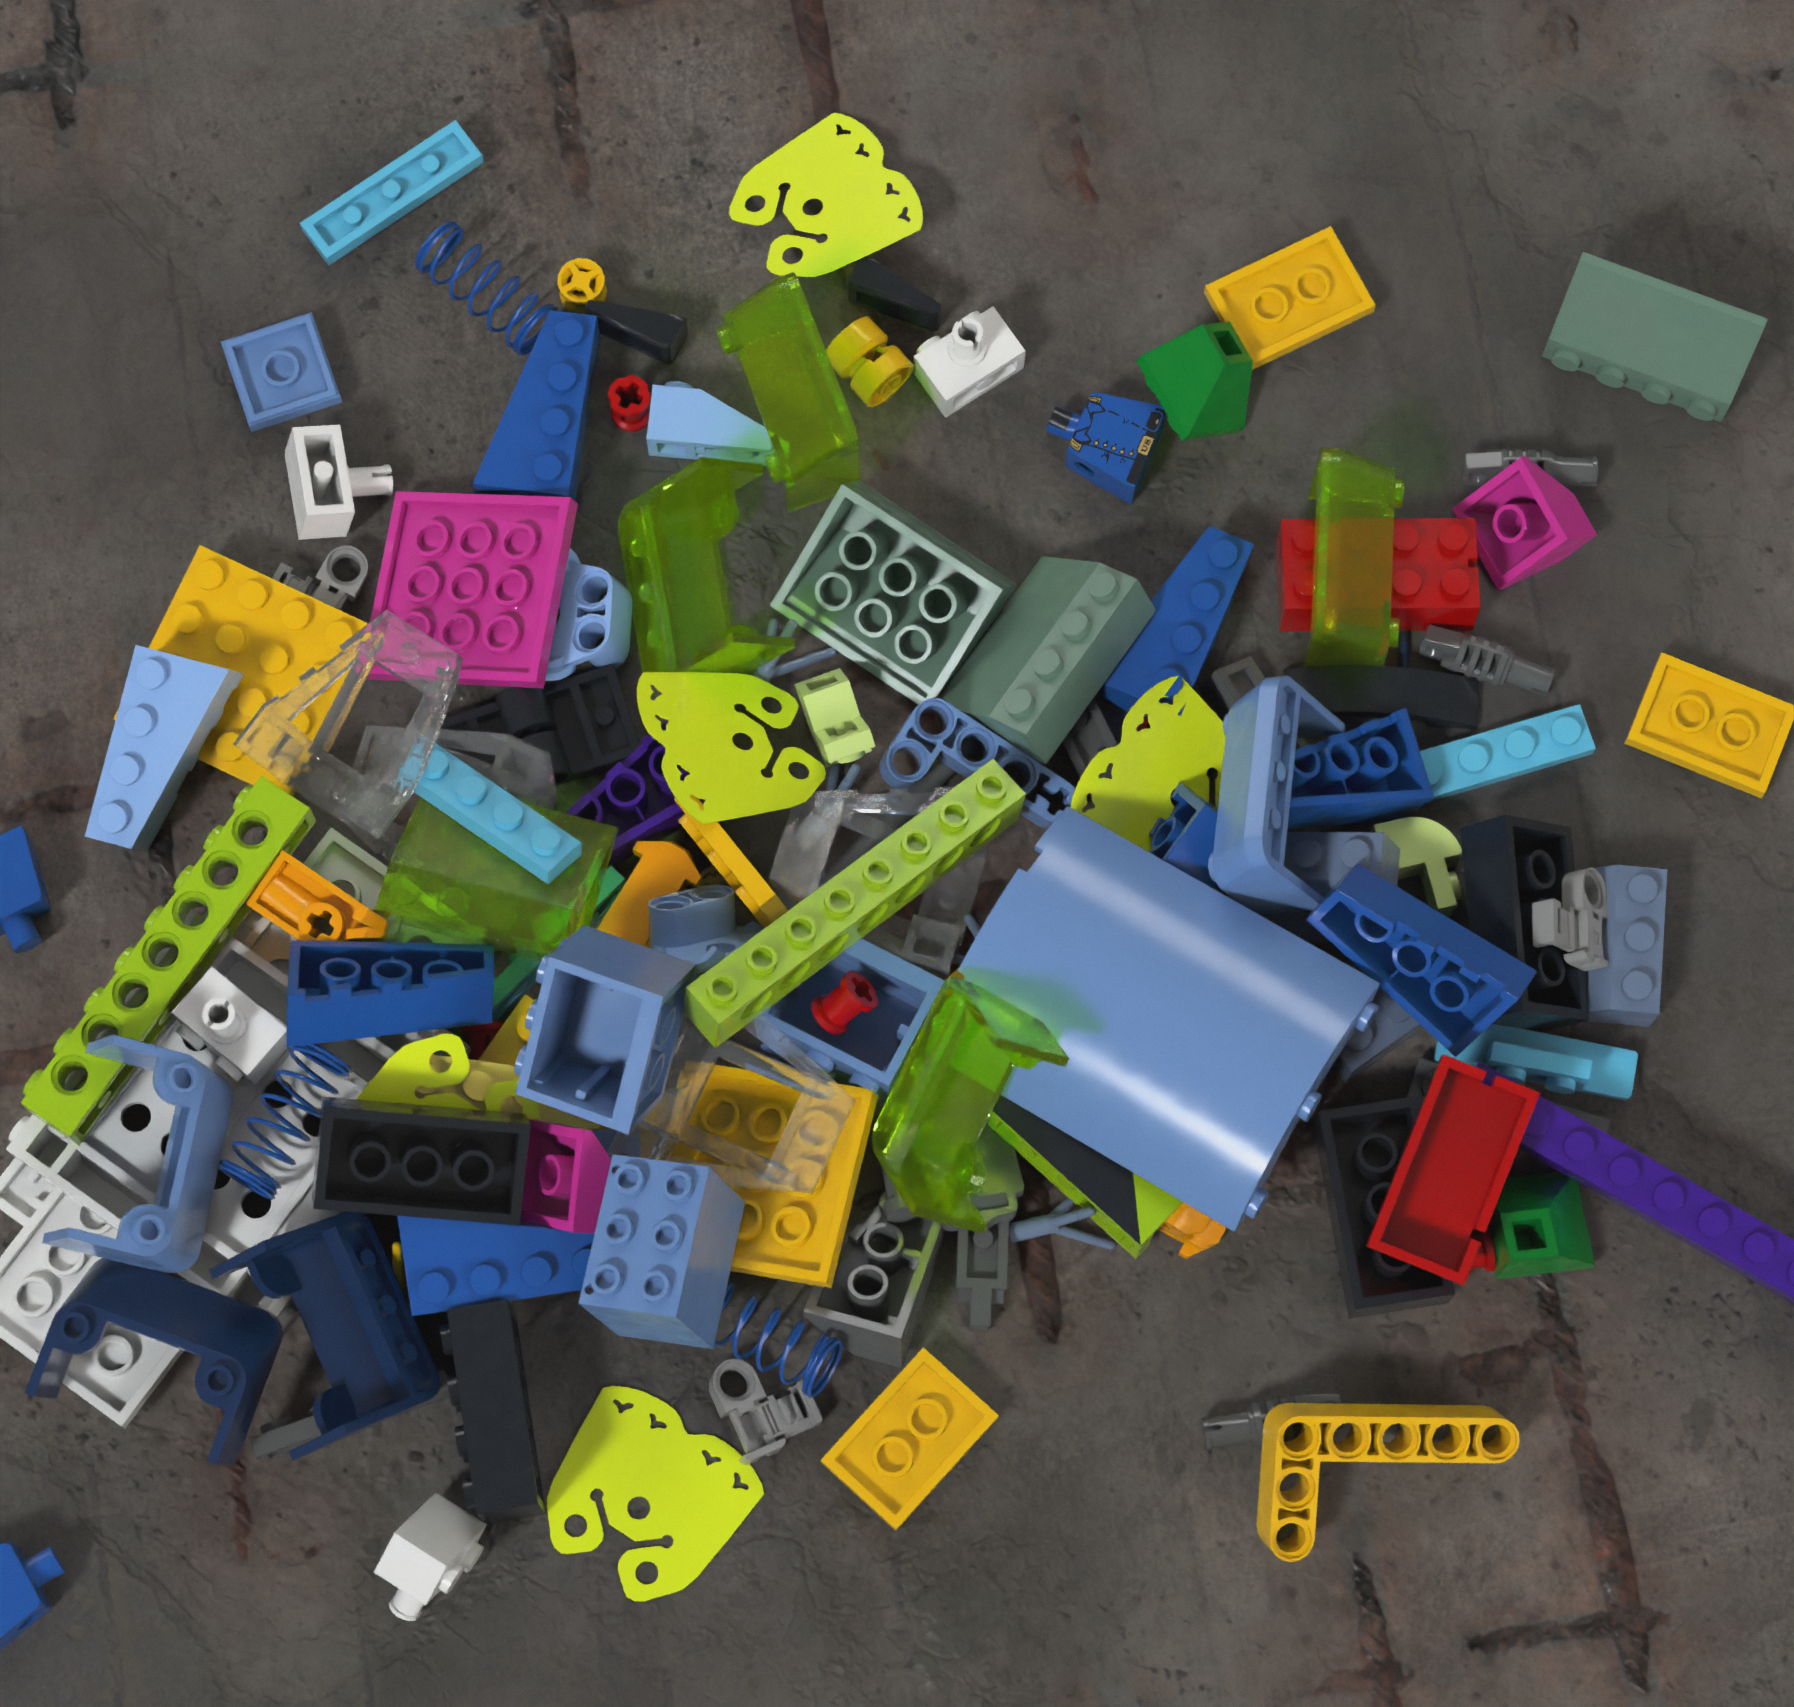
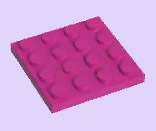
M396 491L370 624L376 629L364 652L360 674L368 680L544 689L578 504L571 497Z

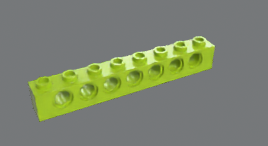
M994 759L990 760L686 986L682 1012L714 1048L718 1047L1017 822L1026 793Z
M260 776L254 786L249 784L239 793L233 804V809L235 810L233 815L224 826L219 824L211 831L203 846V849L206 850L195 866L188 865L180 873L174 884L176 892L166 906L159 905L149 915L144 925L146 933L135 948L133 946L127 947L121 953L114 966L116 973L105 988L98 987L91 994L84 1006L85 1016L75 1029L68 1028L60 1036L53 1049L56 1055L45 1070L38 1069L27 1081L23 1089V1094L26 1096L20 1103L31 1114L78 1146L136 1069V1066L87 1054L88 1043L95 1041L101 1031L116 1029L118 1030V1036L153 1045L174 1017L171 1012L204 976L252 910L245 903L280 852L284 850L292 855L315 824L316 819L308 806L263 776ZM264 827L268 829L267 836L261 843L248 845L243 842L245 834L251 828ZM224 867H235L238 869V875L232 883L224 886L214 883L215 875L220 869ZM195 907H205L208 909V916L202 924L197 926L185 925V917L191 909ZM167 947L178 949V957L173 964L167 967L155 965L156 955L162 949ZM136 988L148 989V998L143 1005L137 1008L125 1007V999L130 991ZM75 1070L87 1071L88 1078L82 1088L76 1091L65 1090V1080L71 1072Z

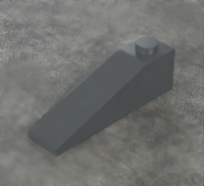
M912 1159L902 1171L907 1195L922 1196L914 1159ZM885 1191L879 1198V1205L862 1225L857 1224L848 1235V1241L840 1251L832 1288L813 1285L803 1313L807 1320L824 1333L827 1332L829 1337H836L837 1340L840 1339L843 1347L851 1354L902 1368L919 1321L945 1229L940 1223L938 1211L926 1213L906 1221H888L884 1209V1203L888 1200Z

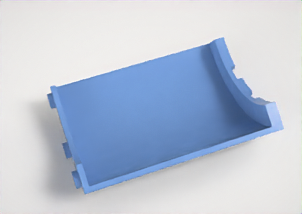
M1067 806L1036 843L1035 851L1041 853L1027 872L1021 868L1016 871L985 920L958 969V972L965 975L954 999L950 996L944 998L923 1049L1235 1232L1246 1216L1255 1219L1260 1213L1269 1196V1192L1265 1191L1263 1187L1300 1118L1307 1122L1312 1116L1322 1097L1316 1090L1354 1032L1358 1029L1364 1033L1374 1019L1379 1006L1372 1003L1380 983Z

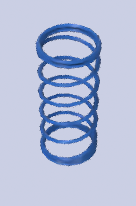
M449 221L439 226L420 247L415 259L416 269L421 273L430 272L431 281L436 285L449 283L451 299L456 301L468 299L470 315L478 317L487 314V327L489 331L495 333L506 330L507 346L513 348L517 355L530 353L540 330L523 342L527 333L549 310L558 311V307H555L554 304H546L533 312L520 327L512 344L509 339L512 326L518 323L533 308L539 298V292H532L522 301L509 324L498 329L493 328L490 323L493 311L512 295L520 283V276H513L502 286L489 309L479 313L474 312L471 307L474 295L481 291L495 277L501 267V260H494L484 269L470 293L461 297L455 296L453 293L455 279L465 273L478 259L482 252V244H476L466 252L456 266L452 277L444 281H438L434 277V269L449 257L463 236V228H460V225H457L456 222ZM453 229V232L439 247L434 259L422 266L428 251L434 243L447 231ZM476 249H478L477 252H476V254H475V255L473 256V258L468 262V264H467L463 269H461L462 265H463L464 262L467 260V258H468ZM496 265L490 276L479 286L486 274ZM515 281L511 289L498 301L505 290ZM533 298L528 307L519 315L524 306Z
M318 1044L289 1048L293 1060L314 1079L289 1070L281 1069L275 1072L276 1079L280 1085L302 1104L276 1094L265 1093L260 1095L263 1105L287 1127L258 1117L246 1119L249 1129L275 1152L245 1141L238 1140L232 1142L235 1153L261 1176L251 1173L228 1160H221V1164L218 1165L219 1169L233 1180L271 1200L275 1199V1195H278L276 1189H281V1184L249 1160L236 1145L262 1152L289 1165H296L294 1159L264 1137L252 1125L251 1121L271 1126L303 1141H310L309 1136L280 1115L265 1098L282 1101L320 1118V1110L290 1088L279 1075H289L320 1087L332 1094H339L335 1087L313 1072L294 1053V1050L299 1051L323 1068L339 1076L349 1077V1073L352 1072L351 1067L338 1056Z
M734 1281L727 1284L722 1311L733 1294L735 1288ZM757 1294L752 1295L743 1308L734 1331L722 1341L717 1342L715 1340L714 1346L723 1345L733 1338V1353L737 1359L746 1358L756 1351V1365L761 1372L771 1370L780 1363V1380L784 1385L794 1383L804 1375L802 1384L804 1396L809 1398L817 1396L829 1382L842 1354V1341L840 1339L837 1340L836 1337L828 1339L827 1332L823 1333L817 1340L807 1365L795 1377L786 1380L783 1374L786 1357L803 1331L804 1320L802 1319L797 1322L793 1328L783 1353L772 1364L763 1367L760 1364L761 1349L781 1315V1308L777 1307L773 1310L763 1328L759 1341L748 1352L739 1354L737 1352L739 1332L751 1316L758 1301ZM832 1350L831 1356L825 1369L823 1370L819 1379L813 1385L815 1376L821 1364L823 1363L824 1359L829 1354V1352Z

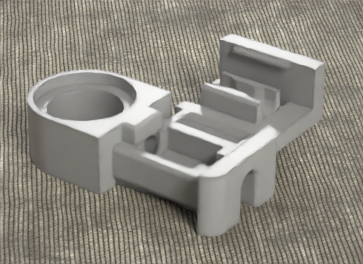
M339 546L327 555L318 571L315 580L319 586L312 583L313 578L309 576L304 581L292 575L293 568L282 562L272 579L341 610L346 600L355 603L368 578V562L365 555L359 549L353 546ZM341 558L354 559L361 568L360 574L352 581H340L333 575L332 567L334 563Z
M1591 867L1565 874L1562 880V908L1561 902L1554 898L1532 903L1533 946L1539 948L1554 945L1567 952H1572L1563 954L1566 963L1582 971L1599 969L1609 965V961L1604 959L1602 945V920L1608 919L1607 889L1604 879L1598 870Z
M729 1359L722 1362L711 1375L709 1393L720 1418L729 1415L746 1453L739 1460L742 1464L749 1465L758 1461L764 1455L770 1456L779 1452L785 1445L786 1439L821 1424L823 1418L814 1398L804 1396L802 1392L803 1380L798 1381L794 1386L787 1389L789 1395L775 1400L773 1395H770L766 1398V1402L760 1404L766 1397V1394L754 1368L744 1360ZM727 1371L740 1373L747 1383L745 1394L740 1397H731L725 1394L720 1386L721 1375ZM795 1394H796L797 1397H798V1400H799V1402H800V1404H801V1406H802V1409H803V1411H804V1413H805V1415H806V1418H804L803 1415H802V1412H801V1410H800V1408H799V1406H798V1403H797V1401H796V1399H795V1397H794ZM783 1436V1439L776 1441V1437Z

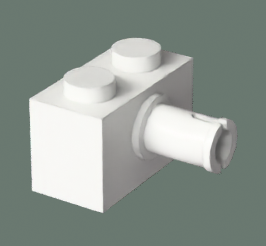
M992 306L981 314L979 311H974L961 318L959 322L957 321L954 324L952 332L942 339L940 336H934L925 341L917 349V354L914 356V375L946 418L1024 369L1025 349Z
M340 425L292 427L284 454L298 539L346 537L355 514L353 497L392 495L393 475L388 476L392 472L389 464H385L383 466L349 468L346 461Z
M213 967L206 972L171 1012L181 1024L176 1032L196 1050L200 1051L206 1045L219 1057L214 1064L235 1082H238L244 1076L253 1085H256L288 1049L287 1028Z
M435 1492L394 1532L374 1571L375 1574L398 1588L395 1596L389 1603L392 1613L403 1620L415 1621L420 1616L423 1606H426L440 1591L448 1594L459 1580L462 1572L468 1573L479 1559L484 1547L478 1541L487 1524Z

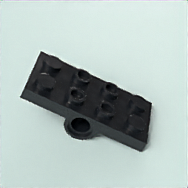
M613 664L545 685L544 689L511 687L501 692L496 697L495 702L427 723L433 742L517 799L613 768L619 761L622 763L640 746Z

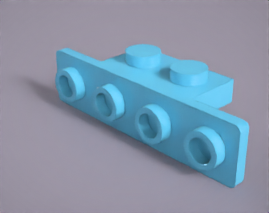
M1491 1024L1457 1057L1451 1054L1438 1041L1436 1042L1434 1062L1436 1063L1439 1062L1443 1054L1469 1065L1481 1062L1518 1084L1528 1081L1543 1084L1545 1089L1557 1093L1571 1094L1578 1091L1624 1101L1629 1100L1632 1096L1638 1059L1637 1052L1633 1050Z

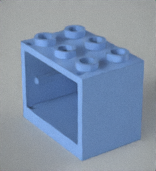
M583 925L571 937L563 938L554 952L544 955L537 970L536 982L542 985L538 1000L535 999L531 1004L525 1020V1028L530 1030L527 1045L521 1048L515 1062L514 1073L520 1075L515 1094L629 1135L662 1101L684 1015L682 1011L685 988L692 983L696 964Z
M861 938L756 1017L757 1039L763 1042L761 1048L770 1055L783 1061H787L789 1056H792L807 1064L805 1071L813 1077L831 1083L835 1078L846 1085L863 1087L870 1091L874 1089V1094H878L877 1102L880 1101L889 1106L944 1000L945 980ZM854 971L862 974L870 981L876 991L878 1005L868 1013L862 1011L849 1022L846 1032L835 1036L825 1031L819 1025L812 1013L811 1003L817 996L831 993L841 985L840 980L844 974Z
M613 1154L579 1304L618 1336L713 1349L745 1201L709 1166ZM592 1287L594 1292L588 1294V1290Z

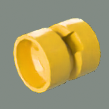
M865 316L851 323L834 338L825 351L824 359L841 378H852L850 383L851 389L868 407L872 408L889 399L905 384L914 370V364L897 346H886L887 335L871 317Z

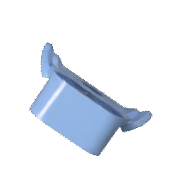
M571 548L569 550L559 604L560 616L555 625L545 681L563 679L576 671V665L589 661L597 668L613 664L614 669L624 663L630 649L632 595L625 586L607 571L599 567L581 564L576 553ZM607 591L604 599L598 602L601 595ZM605 636L601 645L595 648L596 643L599 641V639Z
M725 885L700 886L660 896L648 902L650 948L696 964L694 975L708 971L763 930L760 925L753 921L744 927L736 925L735 891L733 888Z

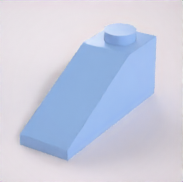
M670 381L665 383V386L653 385L646 438L650 456L792 468L791 442L705 391L693 388L688 383Z

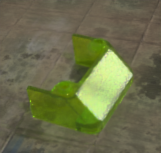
M791 272L774 278L722 315V326L716 327V333L723 353L725 355L733 353L735 359L740 361L770 439L772 453L764 456L773 483L782 481L785 505L788 512L834 497L842 483L860 480V444L853 419L796 274Z
M1320 448L1308 490V499L1316 500L1311 635L1301 667L1322 665L1383 666L1388 653V647H1397L1399 618L1391 617L1394 508H1402L1404 480L1395 479L1394 468L1341 448Z
M700 457L634 498L623 507L618 521V533L628 590L632 596V614L643 672L745 674L795 648L794 638L759 635L756 628L751 625L738 624L733 626L718 541L732 531L738 520L739 509L734 491L764 474L762 464Z
M955 977L948 978L938 991L876 1121L872 1135V1149L912 1215L983 1234L987 1224L971 1201L975 1192H978L983 1186L986 1178V1167L982 1161L981 1154L975 1147L1014 1066L1030 1070L1038 1062L1046 1061L1065 1067L1069 1057L1041 1020L978 985Z

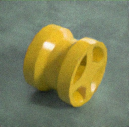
M576 258L562 266L558 274L557 284L562 304L570 313L585 314V306L588 300L606 302L607 288L602 268L596 262L587 258ZM575 290L583 291L584 294H574Z

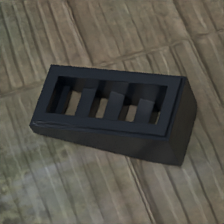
M869 256L857 260L848 282V299L851 304L933 332L938 331L941 323L940 303Z
M588 300L585 306L586 315L597 316L600 334L667 365L673 364L688 335L687 318L594 300Z

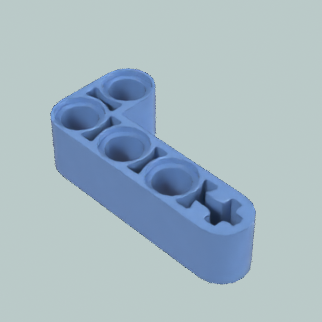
M929 698L922 701L909 714L880 761V773L883 780L889 786L897 789H907L914 786L927 773L935 759L965 778H968L992 759L1002 768L1005 766L1016 767L1022 772L1024 777V784L1021 789L1026 795L1036 786L1037 782L1042 785L1035 791L1037 795L1032 799L1027 800L1025 798L1020 815L1044 829H1048L1067 806H1071L1072 796L1075 788L1069 782L940 698ZM932 712L941 719L942 731L940 734L931 735L921 728L919 717L922 713ZM972 739L981 745L983 749L981 761L971 762L962 755V740ZM898 752L910 754L916 762L915 774H900L893 765L894 754ZM1057 795L1061 799L1058 803V807L1061 810L1053 815L1047 811L1050 804L1047 799Z

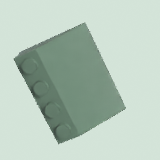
M1582 252L1542 357L1550 359L1553 365L1562 370H1580L1594 375L1600 383L1613 388L1624 386L1640 392L1650 402L1656 404L1670 403L1684 408L1689 415L1699 420L1711 421L1714 419L1722 422L1764 331L1768 318Z
M860 480L842 483L770 606L790 620L794 619L799 626L919 705L926 699L940 697L996 620L1017 584Z
M1042 556L939 698L947 701L1031 758L1046 764L1154 615L1156 609L1138 579L1100 562Z

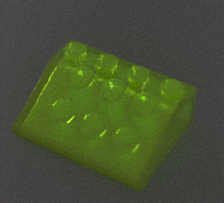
M420 797L390 859L375 909L388 921L474 944L494 945L496 950L541 962L546 953L551 954L558 948L563 938L571 937L583 925L590 926L619 829L608 824L524 803L582 842V855L550 884H546Z

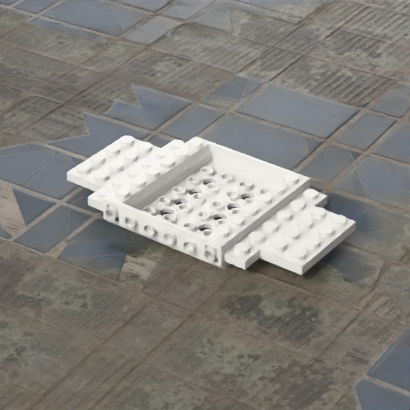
M333 828L328 830L303 863L391 923L388 937L385 941L381 942L491 944L490 938ZM231 878L226 885L232 883L234 879ZM191 909L185 917V925L197 926L202 924L208 916V909L203 915ZM252 909L210 968H215L287 1028L290 940L298 939ZM322 919L317 925V928L322 933L328 936L333 933L334 927L329 922ZM174 947L162 949L156 955L155 965L167 967L173 964L178 957V949ZM136 988L130 991L125 999V1007L137 1008L143 1005L148 998V989ZM173 1017L153 1045L191 1055L226 1079L233 1092V1104L220 1162L221 1160L231 1161L251 1173L261 1176L235 1153L232 1142L238 1140L245 1141L275 1152L249 1129L246 1119L258 1117L287 1127L263 1105L260 1095L264 1094L266 1087L270 1083L277 1081L275 1072L281 1069L314 1078L293 1060L289 1050L291 1047H288L256 1085H253L246 1078L235 1082L214 1064L219 1056L209 1047L201 1051H193L186 1047L184 1039L176 1032L181 1024ZM105 1029L98 1034L96 1040L110 1035L118 1036V1030ZM436 1029L318 1043L319 1046L338 1056L351 1067L352 1072L349 1073V1077L339 1076L316 1064L299 1051L294 1050L296 1056L307 1067L338 1090L339 1094L337 1095L301 1079L284 1074L279 1075L296 1093L317 1109H321L322 1097L356 1099L388 1059L403 1046L440 1034L452 1033L446 1029ZM463 1042L466 1054L468 1056L469 1053L472 1051L471 1047L465 1042ZM443 1050L436 1051L433 1053L434 1055L451 1057L447 1052ZM136 1067L79 1146L33 1114L31 1117L24 1116L10 1132L9 1140L11 1143L6 1150L15 1158L0 1176V1210L21 1224L23 1228L0 1257V1338L35 1364L54 1315L91 1266L101 1259V1257L43 1244L44 1233L70 1227L116 1239L120 1220L129 1209L142 1204L154 1205L164 1160L162 1145L169 1136L175 1106L164 1102L155 1092L152 1080L154 1071ZM75 1070L71 1072L65 1080V1090L76 1091L82 1088L88 1078L87 1071ZM292 1096L291 1100L302 1104L295 1097ZM134 1104L145 1105L151 1113V1120L148 1126L138 1132L127 1130L122 1122L125 1110ZM290 1104L274 1109L309 1136V1142L262 1123L253 1121L251 1123L264 1137L294 1159L296 1165L292 1166L262 1152L236 1145L249 1160L281 1184L282 1188L276 1189L278 1195H275V1199L271 1200V1207L268 1213L261 1218H250L245 1215L242 1203L245 1196L252 1192V1190L230 1178L226 1186L213 1190L197 1261L187 1270L167 1273L270 1311L280 1321L283 1336L290 1330L299 1316L291 1295L280 1299H272L265 1296L255 1286L248 1267L212 1279L209 1269L264 1240L346 1212L313 1209L312 1190L318 1137L309 1135L304 1129V1120L309 1113ZM108 1323L102 1341L95 1349L85 1354H73L63 1384L125 1429L184 1350Z

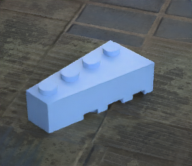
M135 645L85 837L129 849L149 850L178 797V789L188 771H192L200 756L198 753L211 729L215 728L224 712L222 709L233 689H237L244 676L243 673Z

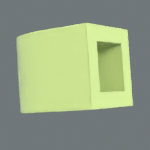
M840 668L794 684L810 732L826 768L838 763H849L858 760L865 753L871 752V748L876 747L870 728L860 716L850 682Z
M1406 817L1373 825L1371 832H1384L1400 848L1398 880L1419 875L1427 905L1446 917H1451L1457 906L1456 900L1461 899V888L1455 871L1448 872L1447 868L1457 866L1462 857V849L1455 836L1441 824L1422 817Z

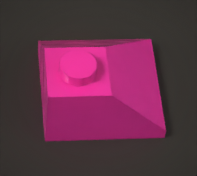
M1527 456L1517 459L1452 508L1457 518H1475L1477 554L1497 590H1503L1563 561L1597 536L1576 496Z
M528 1119L530 1122V1134L520 1221L572 1233H595L612 1159L592 1130Z

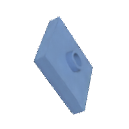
M312 312L221 341L251 432L342 403Z

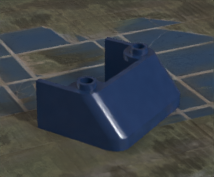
M343 1212L272 1237L209 1269L212 1279L248 1267L255 1286L265 1296L272 1299H280L291 1295L332 1388L320 1393L313 1404L314 1419L321 1436L290 1450L289 1454L293 1461L432 1399L438 1393L440 1379L437 1368L417 1323L411 1314L409 1305L370 1220L362 1213Z
M105 1258L96 1261L54 1315L25 1393L34 1397L57 1398L73 1354H85L95 1349L102 1341L108 1323L114 1324L202 1357L195 1375L197 1394L208 1405L225 1411L207 1461L219 1465H236L282 1342L283 1330L278 1318L270 1311L167 1273Z

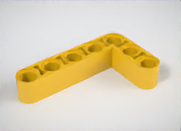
M1279 1404L1269 1411L1263 1425L1257 1533L1264 1544L1283 1561H1299L1309 1554L1315 1541L1320 1462L1500 1463L1510 1459L1518 1450L1520 1442L1519 1432L1515 1425L1494 1408L1484 1405ZM1301 1422L1302 1428L1297 1438L1292 1441H1283V1435L1287 1427L1293 1423ZM1351 1423L1349 1435L1342 1441L1333 1442L1336 1429L1342 1424ZM1400 1423V1431L1397 1437L1391 1442L1383 1443V1435L1386 1429L1393 1424ZM1449 1424V1432L1445 1439L1438 1443H1433L1432 1437L1436 1429L1441 1425ZM1492 1425H1498L1497 1435L1494 1439L1482 1444L1481 1439L1484 1431ZM1298 1473V1480L1295 1486L1288 1491H1280V1484L1283 1478L1288 1474ZM1289 1523L1295 1524L1294 1532L1288 1539L1276 1541L1277 1532L1282 1526Z

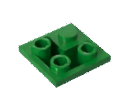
M1230 321L1202 324L1152 349L1136 360L1144 374L1146 385L1158 398L1167 414L1169 425L1182 441L1235 434L1245 428L1253 360Z
M1561 1172L1507 1177L1488 1224L1495 1251L1496 1267L1494 1273L1496 1279L1593 1268L1595 1261L1577 1181Z

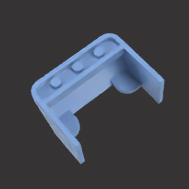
M1268 677L1232 704L1229 713L1224 717L1223 730L1226 738L1214 850L1208 860V870L1211 879L1217 883L1222 891L1239 904L1259 915L1310 912L1317 907L1324 897L1284 867L1297 738L1344 733L1345 724L1291 677Z
M110 1035L90 1042L87 1045V1054L154 1071L152 1080L155 1092L164 1102L175 1106L154 1205L142 1204L129 1209L120 1220L116 1239L68 1227L44 1233L42 1243L163 1273H176L187 1270L197 1261L201 1250L219 1168L218 1165L233 1104L231 1086L221 1075L193 1056L117 1035Z

